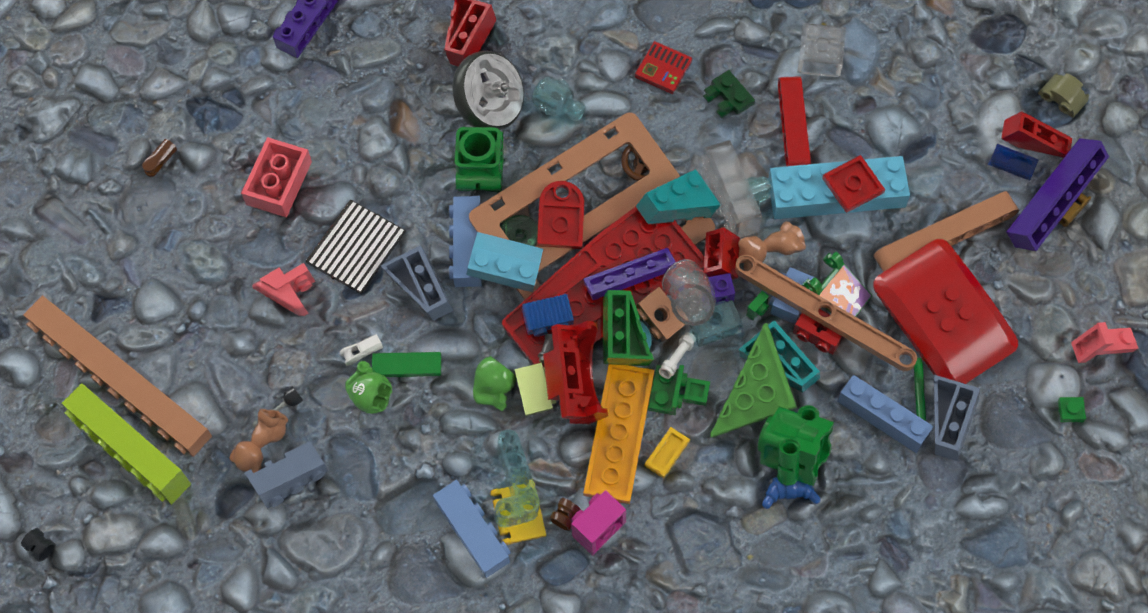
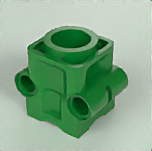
M492 127L459 128L456 132L455 144L456 190L501 192L504 164L503 131Z
M779 406L775 414L768 417L760 433L758 441V451L761 452L760 464L778 470L777 478L783 485L789 486L800 481L813 486L818 478V468L827 461L831 453L830 434L833 431L834 422L820 418L819 411L814 406H803L798 410V413Z

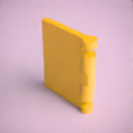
M534 482L490 491L492 497L502 496V499L492 501L499 533L501 536L510 534L511 537L502 539L501 542L504 541L506 545L546 537Z

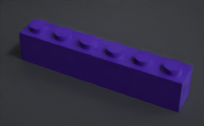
M1079 138L1006 231L1015 248L1031 251L1038 250L1109 158L1102 141Z

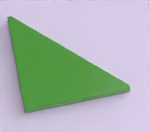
M768 323L762 326V330L747 357L748 359L742 371H740L730 396L726 400L719 418L710 433L711 438L768 419L769 416L775 414L779 406L789 410L797 409Z

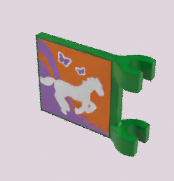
M834 252L832 255L828 253L823 261L833 268L832 272L822 284L814 277L812 280L806 279L802 286L856 317L870 300L872 294L845 266L838 252Z

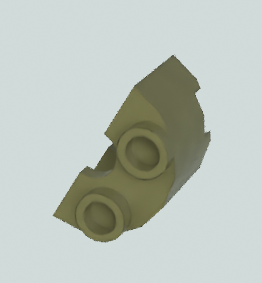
M1055 73L1038 92L1045 101L1057 102L1060 111L1072 118L1089 99V94H1085L1081 89L1083 84L1076 77L1068 73L1064 76Z

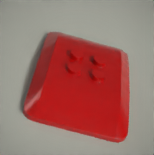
M935 239L874 279L873 289L933 375L966 384L1011 355L1018 348V339L976 277L946 240Z

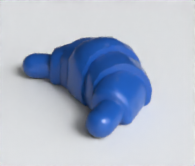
M775 477L766 491V497L762 502V506L765 509H769L773 502H777L778 499L803 497L804 499L809 498L814 504L820 503L821 499L811 485L797 481L795 484L787 486L781 484L778 478Z

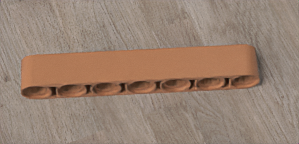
M1007 191L999 193L884 246L875 252L874 258L884 272L935 239L946 240L953 246L1009 220L1019 212V209Z

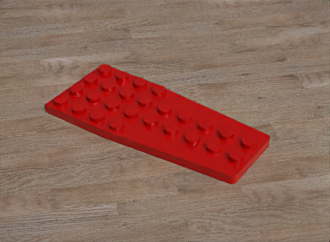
M635 206L599 233L502 320V327L532 365L541 363L539 362L538 354L542 351L545 335L534 337V334L528 335L522 313V304L567 294L574 319L572 326L585 321L597 323L598 333L595 338V344L603 339V297L592 300L584 285V278L668 248L677 263L676 270L622 289V291H631L634 302L637 304L658 287L668 296L704 268V255L675 220L673 222L648 224ZM547 330V334H552V330Z

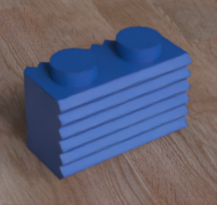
M567 294L522 304V313L528 335L534 334V337L543 336L548 333L547 330H552L551 327L556 324L573 325L574 319Z

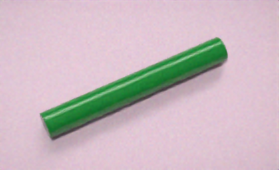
M917 358L914 366L916 415L926 421L923 359Z

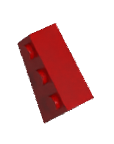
M454 0L453 10H451L450 15L451 23L450 27H448L444 48L451 65L459 66L466 57L480 51L497 20L491 4L477 0Z

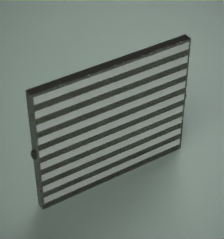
M350 199L305 262L330 276L331 279L362 294L381 268L380 265L386 261L406 233V230Z

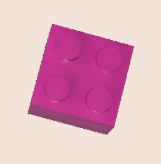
M606 490L601 495L599 493L595 494L589 501L590 505L584 511L579 510L572 518V537L592 556L626 523V509Z

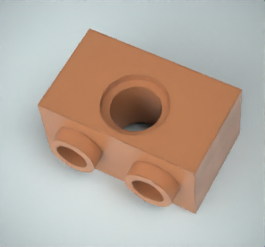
M660 287L654 289L635 304L640 320L648 323L651 327L649 329L651 334L657 340L665 341L688 323ZM656 310H660L663 313L664 318L662 322L655 319L654 313Z

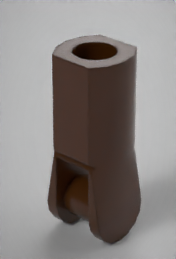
M164 139L143 162L142 167L147 176H155L177 151L176 146L171 141Z

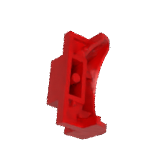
M585 321L576 326L561 324L552 326L554 350L543 354L548 400H560L562 418H568L570 424H591L608 416V408H603L600 405L593 382L592 355L595 338L598 333L597 323Z

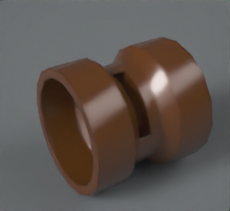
M561 498L557 504V510L552 512L549 520L557 527L569 531L572 527L573 516L581 509L572 501Z

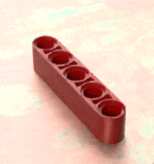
M801 76L779 77L778 95L786 166L811 164Z

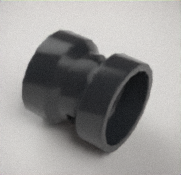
M39 528L28 532L21 541V546L26 551H31L32 556L38 562L48 558L56 547V544L51 539L44 537V533Z

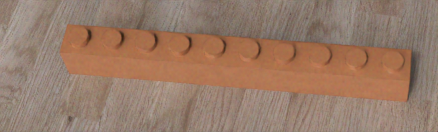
M43 295L23 314L28 321L26 325L34 333L40 331L44 335L42 338L52 347L56 344L60 348L58 350L59 353L67 360L73 358L76 361L74 365L83 373L89 371L92 374L91 379L99 386L106 385L109 388L107 392L116 400L119 398L125 401L123 405L133 414L136 411L142 415L140 419L149 427L152 425L156 426L159 429L157 433L166 441L172 439L175 442L174 447L183 455L187 452L194 457L212 437L205 426Z

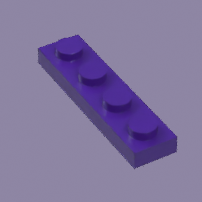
M665 248L584 278V285L592 300L603 297L607 290H622L676 270L677 263L669 249Z

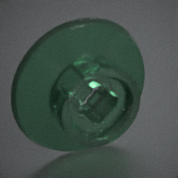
M515 215L508 218L502 224L501 229L509 240L530 246H535L537 243L538 224L531 217ZM524 233V237H516V234Z

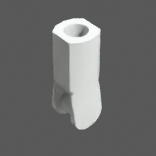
M377 334L356 344L343 348L340 351V355L344 356L345 365L350 366L382 349L383 346ZM357 350L360 352L356 355H353L352 353Z

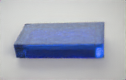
M997 144L988 165L1030 181L1039 159Z

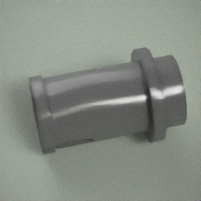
M545 334L542 351L538 354L539 362L543 364V354L554 350L552 334Z

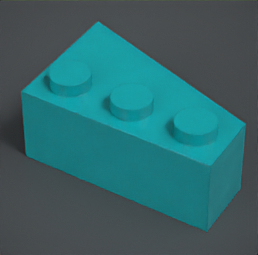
M696 169L645 193L636 205L648 224L673 222L675 219L692 220L695 217L711 218L721 206Z
M772 321L769 324V328L788 383L791 387L803 393L820 379V371L775 321ZM760 332L738 349L740 357L745 360L748 359L747 357Z

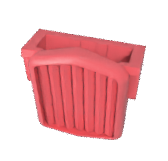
M302 263L286 274L279 267L260 278V281L253 284L252 288L294 314L305 316L309 313L298 297L297 292L308 290L312 287V283L315 280L306 265Z

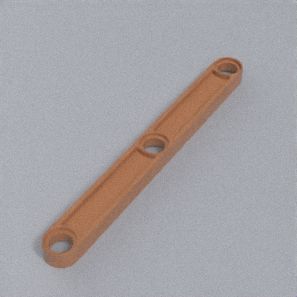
M742 255L737 259L735 271L743 279L901 371H909L915 366L917 355L909 347L750 255ZM742 262H749L752 265V269L743 271L739 265ZM823 307L828 308L831 311V315L829 317H822L819 315L818 310ZM903 354L909 355L912 363L909 365L902 364L899 357Z

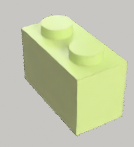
M542 363L514 369L525 415L529 416L553 410L552 404H555L556 400H548L545 368H543Z

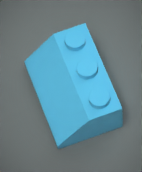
M477 232L466 275L533 292L543 249Z

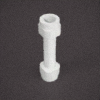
M686 332L679 339L678 348L669 360H665L659 369V374L666 379L671 378L676 372L677 364L686 351L692 349L696 342V337L692 333Z

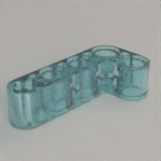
M510 429L504 430L498 436L497 452L511 497L503 498L496 503L494 519L500 527H511L534 520L539 512L540 501L518 434ZM512 462H516L520 464V466L512 467L509 464ZM518 483H523V484H525L527 487H526V488H518V487L516 486V484H518ZM530 504L534 508L531 510H527L523 507V505ZM507 510L511 514L504 516L500 514V511Z

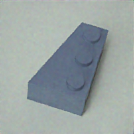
M421 245L380 265L386 274L433 321L454 311L431 261Z
M934 375L936 455L958 461L979 401L980 388Z
M310 441L284 453L285 458L276 463H273L271 460L265 462V468L255 473L252 470L244 472L267 509L271 506L276 507L280 505L284 498L290 494L299 493L306 484L311 481H318L328 471L325 463Z

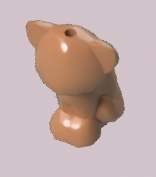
M787 221L781 225L779 231L770 234L764 241L757 236H750L741 239L738 243L740 247L739 257L750 255L762 263L766 258L767 252L791 255L802 252L806 248L804 236L800 228L795 225L793 226ZM743 262L744 271L752 269V265L749 262Z
M260 409L258 412V424L252 433L251 441L239 442L229 457L230 461L234 462L241 471L252 470L255 473L261 470V463L263 461L261 448L269 443L278 442L283 438L286 433L288 418L276 410Z

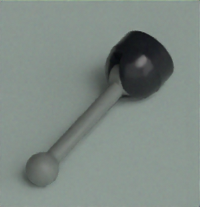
M291 386L284 393V401L273 410L279 411L286 405L296 406L303 399ZM258 420L253 422L254 429L258 424Z

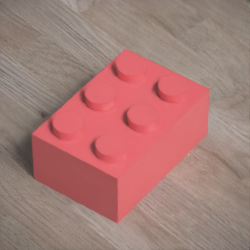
M267 137L241 192L245 204L287 218L312 163L308 149Z

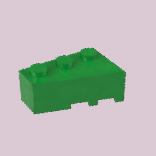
M607 290L603 297V364L649 366L654 360L653 354L649 350L646 341L647 337L645 332H643L631 291Z

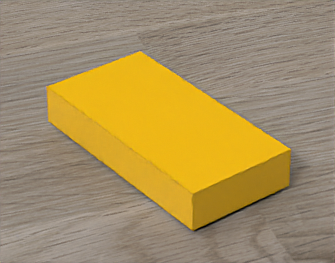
M670 427L644 466L664 479L689 444L690 439Z

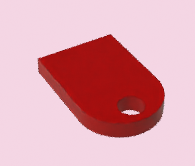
M555 181L547 185L542 191L539 199L537 246L582 249L584 197L576 185L567 181ZM565 188L568 191V196L561 198L557 196L556 190Z

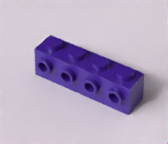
M297 0L292 11L286 14L282 25L274 31L273 39L276 48L299 58L338 0Z

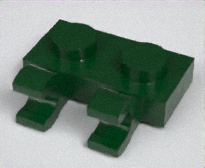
M730 70L714 78L711 85L704 89L706 94L703 97L708 103L718 96L724 99V101L717 105L719 109L716 111L721 118L732 111L738 115L755 104V99Z

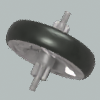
M492 51L476 52L466 57L456 69L452 85L453 98L460 115L468 124L473 127H492L502 130L509 127L518 118L524 103L523 82L516 67L505 56ZM481 73L484 74L487 81L482 82ZM480 101L486 102L483 107L479 105Z

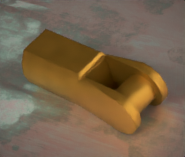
M1081 193L1076 199L1081 203V206L1074 202L1058 223L1067 227L1092 197H1087Z

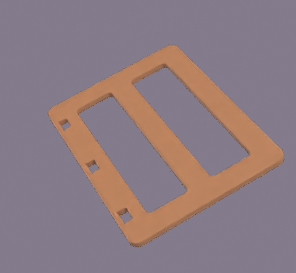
M626 113L471 210L469 221L477 232L509 240L501 229L500 223L540 199V195L547 185L555 181H568L623 145L630 144L649 170V174L584 215L583 243H585L633 209L645 193L680 177V175L634 113ZM615 128L618 134L607 139L604 134ZM559 163L561 170L551 175L548 169ZM502 199L505 205L494 211L491 205ZM704 217L685 220L686 224L681 227L695 245L706 239V232L715 230V224L712 219ZM535 246L543 249L538 272L574 249ZM537 279L533 292L541 286ZM516 288L524 300L533 293Z

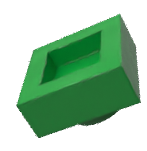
M761 291L747 307L746 316L754 320L758 315L760 317L764 315L769 308V305H767L769 295Z
M687 377L683 402L706 406L710 381Z
M1060 397L1058 399L1060 422H1084L1086 420L1083 397Z

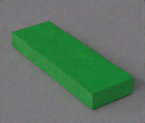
M441 352L372 353L373 372L380 373L385 377L441 376Z

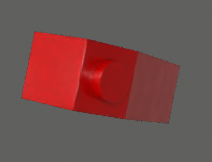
M1022 111L1004 120L1001 139L1018 148L1063 158L1071 150L1072 138Z

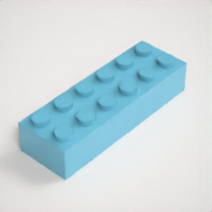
M903 156L864 159L885 188V193L848 213L906 208L910 192ZM848 161L770 168L768 183L774 219L846 213L822 179V176Z

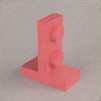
M1106 322L1097 323L1071 342L1078 363H1086L1096 355L1129 353L1138 349L1131 328L1108 329Z

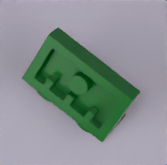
M656 365L648 411L675 416L677 408H682L684 395L680 394V389L686 386L688 374L684 373V365H680L674 375L666 379L659 374L661 366Z

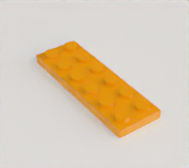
M608 365L601 406L608 408V416L597 421L583 496L593 497L597 493L601 495L606 490L618 502L630 504L655 370L629 365Z

